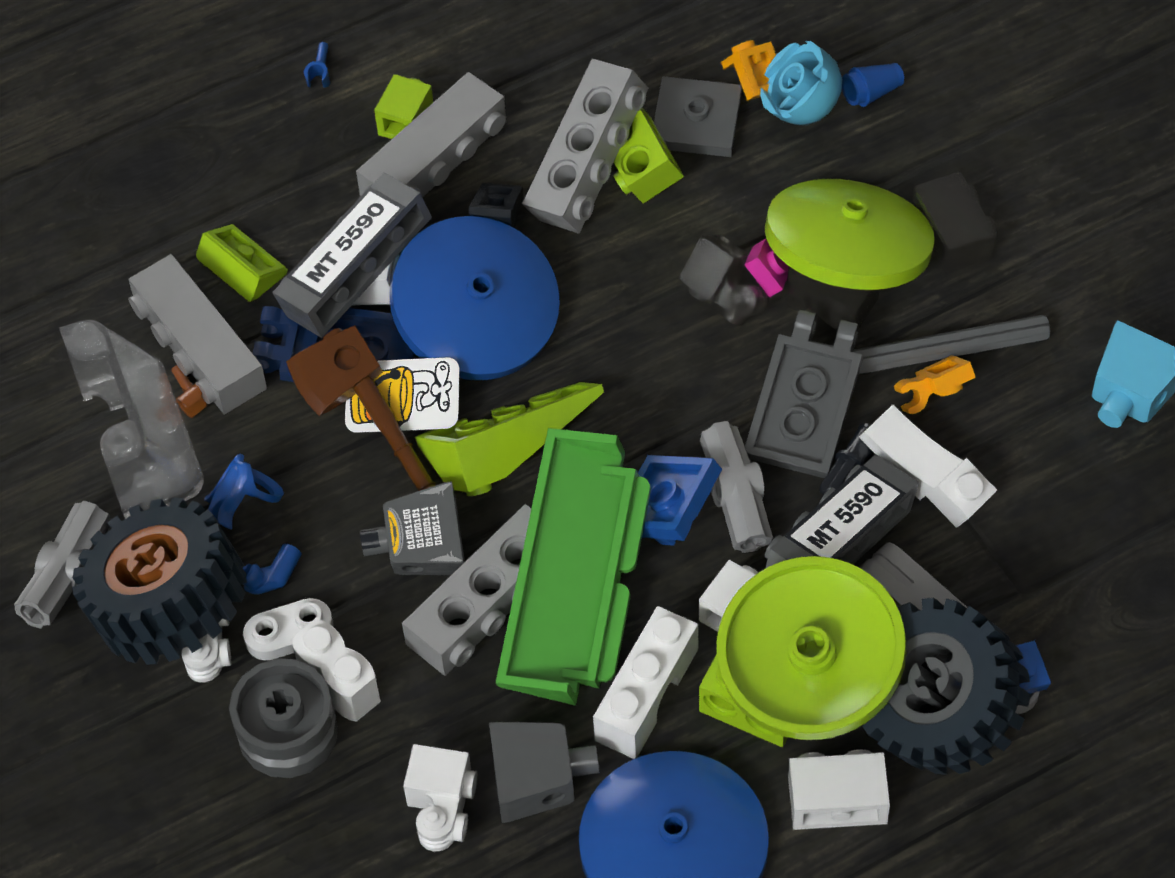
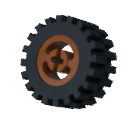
M173 497L169 506L165 504L162 498L151 500L150 509L144 511L139 504L128 509L130 517L121 521L116 516L107 522L111 530L105 535L99 531L96 532L90 539L95 547L93 550H82L78 559L83 567L74 568L72 578L77 585L73 586L72 589L78 605L110 650L118 657L122 654L126 661L137 663L141 656L146 664H158L159 656L162 654L170 662L181 658L180 649L188 646L193 653L202 648L203 646L199 640L206 634H209L213 639L223 630L218 623L222 619L228 621L233 619L237 611L232 602H242L245 591L241 584L247 583L246 572L242 567L244 564L209 509L205 511L198 502L192 500L187 505L183 498Z

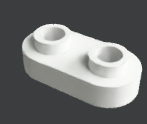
M308 598L256 614L247 621L243 630L247 650L252 656L260 660H273L292 654L294 649L291 638L310 623L302 621L303 617L315 615L317 619L334 626L331 611L323 601ZM270 628L273 630L269 635H259V632L263 629Z

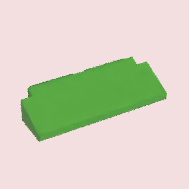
M548 428L496 678L498 687L576 706L580 684L599 689L600 682H609L616 675L630 602V591L624 584H620L622 573L633 571L637 565L651 492L649 481L644 477H639L636 469L623 467L625 451L617 435Z

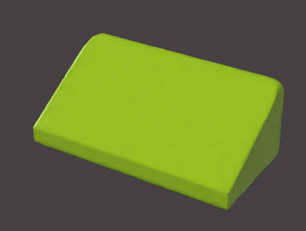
M233 224L204 232L196 253V258L250 302L258 299L282 279L288 271L284 265Z

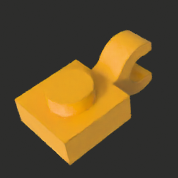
M951 355L915 372L916 377L898 381L894 388L895 391L902 394L913 390V399L909 403L902 405L901 408L906 413L916 414L925 408L928 398L932 393L939 396L954 394L963 388V383L976 377L970 361Z

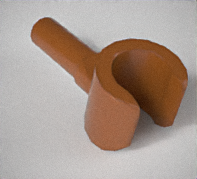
M175 365L172 368V373L183 390V393L176 398V402L188 417L193 418L207 407V403L202 398L200 388L196 384H192L188 377Z

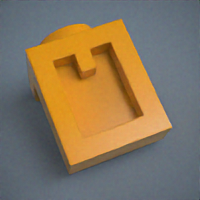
M750 40L732 47L733 54L721 62L723 69L735 67L747 101L761 97V88L768 92L769 84H767L769 78L764 76L765 71L776 56L772 43L767 42L756 46L754 40Z

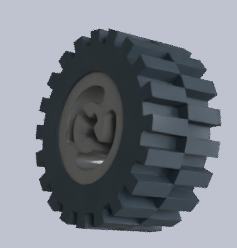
M935 598L922 599V610L910 602L899 606L906 637V661L903 675L896 691L885 707L867 723L863 724L862 727L869 736L879 741L878 745L918 769L923 770L925 767L934 774L947 775V767L958 774L971 771L968 761L970 759L981 766L988 764L994 760L988 752L992 746L995 745L1002 751H1005L1012 743L1011 740L1004 736L1009 726L1020 731L1025 719L1015 713L1017 705L1029 707L1030 694L1019 686L1020 683L1030 682L1028 669L1017 662L1024 658L1019 648L1009 641L1010 637L980 612L970 606L966 608L958 601L946 598L945 605H943ZM943 654L953 655L948 663H943L941 660L933 658ZM925 661L928 667L940 676L937 680H935L931 672L921 666ZM937 687L939 693L946 697L948 700H950L952 703L946 706L944 699L932 690H934ZM925 704L940 709V711L934 713H920L921 707Z

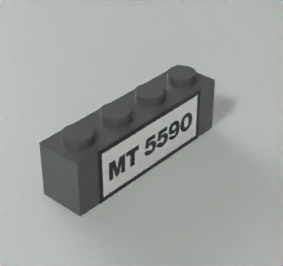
M383 173L369 186L364 194L338 219L336 224L310 249L308 254L282 279L278 287L272 292L286 317L322 338L432 218L420 192L386 173Z
M875 454L863 466L856 465L849 472L845 482L837 489L830 488L813 511L810 513L808 511L803 512L794 523L793 528L784 537L778 535L771 541L765 552V558L768 559L766 568L785 560L811 556L829 557L855 564L910 513L919 482Z

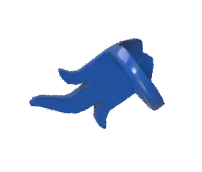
M237 454L213 491L205 496L204 501L210 503L208 509L214 515L219 525L232 529L233 515L245 495L276 503L281 500L284 491L273 479L252 469L249 463L244 462L243 454ZM254 482L263 486L270 494L257 489Z

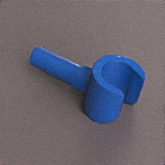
M325 42L319 43L316 61L309 63L304 69V76L308 87H311V80L315 76H322L324 88L330 85V77L325 63L328 44Z

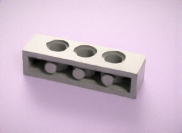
M591 59L522 203L539 221L580 233L585 221L590 218L594 202L602 185L610 176L611 166L618 151L626 143L629 128L637 112L645 103L646 93L649 88L633 70Z
M526 504L402 622L406 645L444 676L455 666L460 667L464 665L472 656L475 646L486 635H494L502 627L506 615L510 613L520 565H514L511 562L522 557L531 508ZM485 589L498 590L491 595L480 594ZM461 618L467 620L461 625L449 624L454 619Z

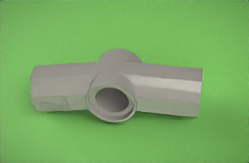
M728 421L714 423L710 428L702 431L700 438L705 457L714 458L722 468L711 490L713 501L717 507H722L734 550H740L742 553L757 551L769 545L773 539L762 501L764 497V481L758 463H750L738 427L730 425Z
M84 500L81 503H75L55 541H48L41 548L35 563V574L14 604L16 614L21 616L28 625L40 629L45 625H51L72 593V587L77 585L72 578L74 568L83 567L78 557L83 549L93 550L95 546L90 539L97 531L105 534L109 527L107 522L111 520L109 513L100 509L96 504Z

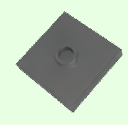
M662 76L654 124L670 151L731 157L742 96V85Z

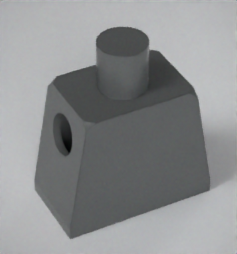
M489 723L502 823L511 822L572 803L574 801L572 777L599 773L596 745L568 749L565 725L560 723Z

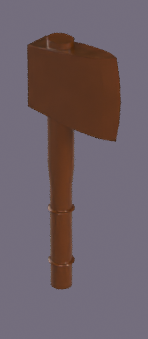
M355 325L345 330L341 328L333 329L323 337V340L307 347L286 361L298 391L318 416L331 411L357 394L374 424L389 442L394 451V456L398 457L417 490L421 491L436 486L437 483L433 482L413 450V444L408 442L393 411L373 381L383 371Z

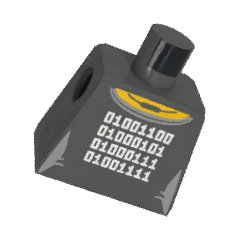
M452 481L387 501L383 504L385 526L360 530L364 556L389 553L393 571L398 575H452L465 562L456 495Z

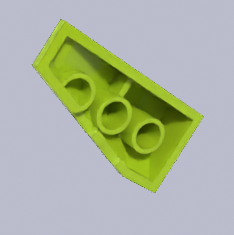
M579 382L530 398L528 400L530 407L526 408L525 405L502 406L491 410L492 419L468 422L467 418L458 420L451 428L433 429L416 436L415 439L418 447L444 483L452 481L454 490L466 492L467 496L480 495L492 489L491 483L506 478L545 444L548 428H564L602 395L604 390L602 384Z

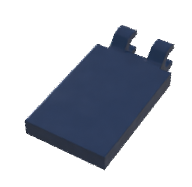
M264 306L260 323L263 324L261 335L267 338L283 336L281 346L257 341L254 345L253 355L262 365L264 373L279 370L280 380L294 382L286 361L307 347L323 340V337L320 338L286 317L282 309ZM349 308L328 331L330 332L336 328L345 330L355 325L377 361L414 359L415 353L408 347L398 332L392 313Z

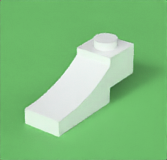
M894 405L886 410L859 436L875 454L918 481L919 484L915 496L919 500L926 496L956 528L968 520L997 491L967 458L962 460L941 447L916 427Z

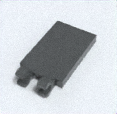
M799 310L792 336L778 335L745 449L750 460L825 478L833 465L863 362V355L853 352L858 337V332H856L858 324L841 320L834 346L812 341L817 322H815L816 314Z

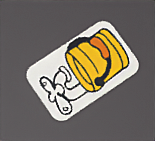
M446 357L377 361L383 373L373 381L393 411L402 431L448 429L456 424L459 414V365L454 359ZM357 394L346 401L345 424L350 431L357 433L381 432L374 424Z

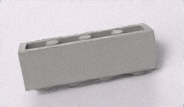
M467 72L356 170L360 196L383 173L420 192L422 197L434 186L441 185L447 179L449 173L462 161L469 160L485 140L501 131L506 122L504 96L470 72Z
M172 254L128 279L133 296L129 297L132 309L141 320L147 317L152 325L150 327L158 343L163 348L169 345L174 351L173 358L184 375L187 376L191 373L197 380L195 384L200 388L202 398L207 404L214 402L225 415L267 389L260 362Z

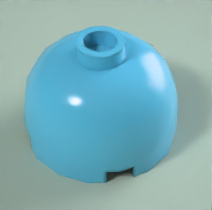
M806 41L807 44L801 46L796 42L786 46L776 54L764 76L769 78L767 83L769 87L768 92L761 88L760 96L763 106L770 113L790 124L809 125L820 121L834 108L842 91V76L837 62L812 41Z

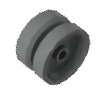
M277 658L253 667L240 678L233 689L229 712L242 755L254 769L271 777L293 778L310 773L327 760L336 745L338 723L327 682L314 667L296 659Z

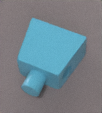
M1118 320L1114 325L1100 363L1092 392L1094 400L1103 404L1098 411L1099 419L1107 426L1113 428L1120 427L1127 416L1140 422H1149L1175 393V347Z

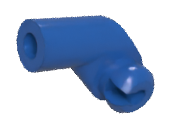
M283 544L270 566L260 568L257 564H247L244 566L243 569L247 576V583L243 584L244 589L249 593L259 595L284 587L302 555L300 550L290 544Z

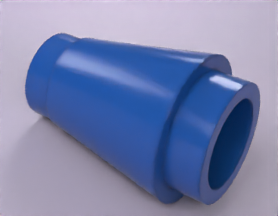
M897 63L851 68L849 73L842 77L844 97L853 106L865 107L904 84V73Z

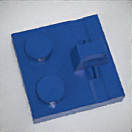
M647 455L638 472L639 477L646 478L651 486L642 538H653L661 545L672 546L675 545L676 540H685L693 520L698 516L722 471V468L714 458Z

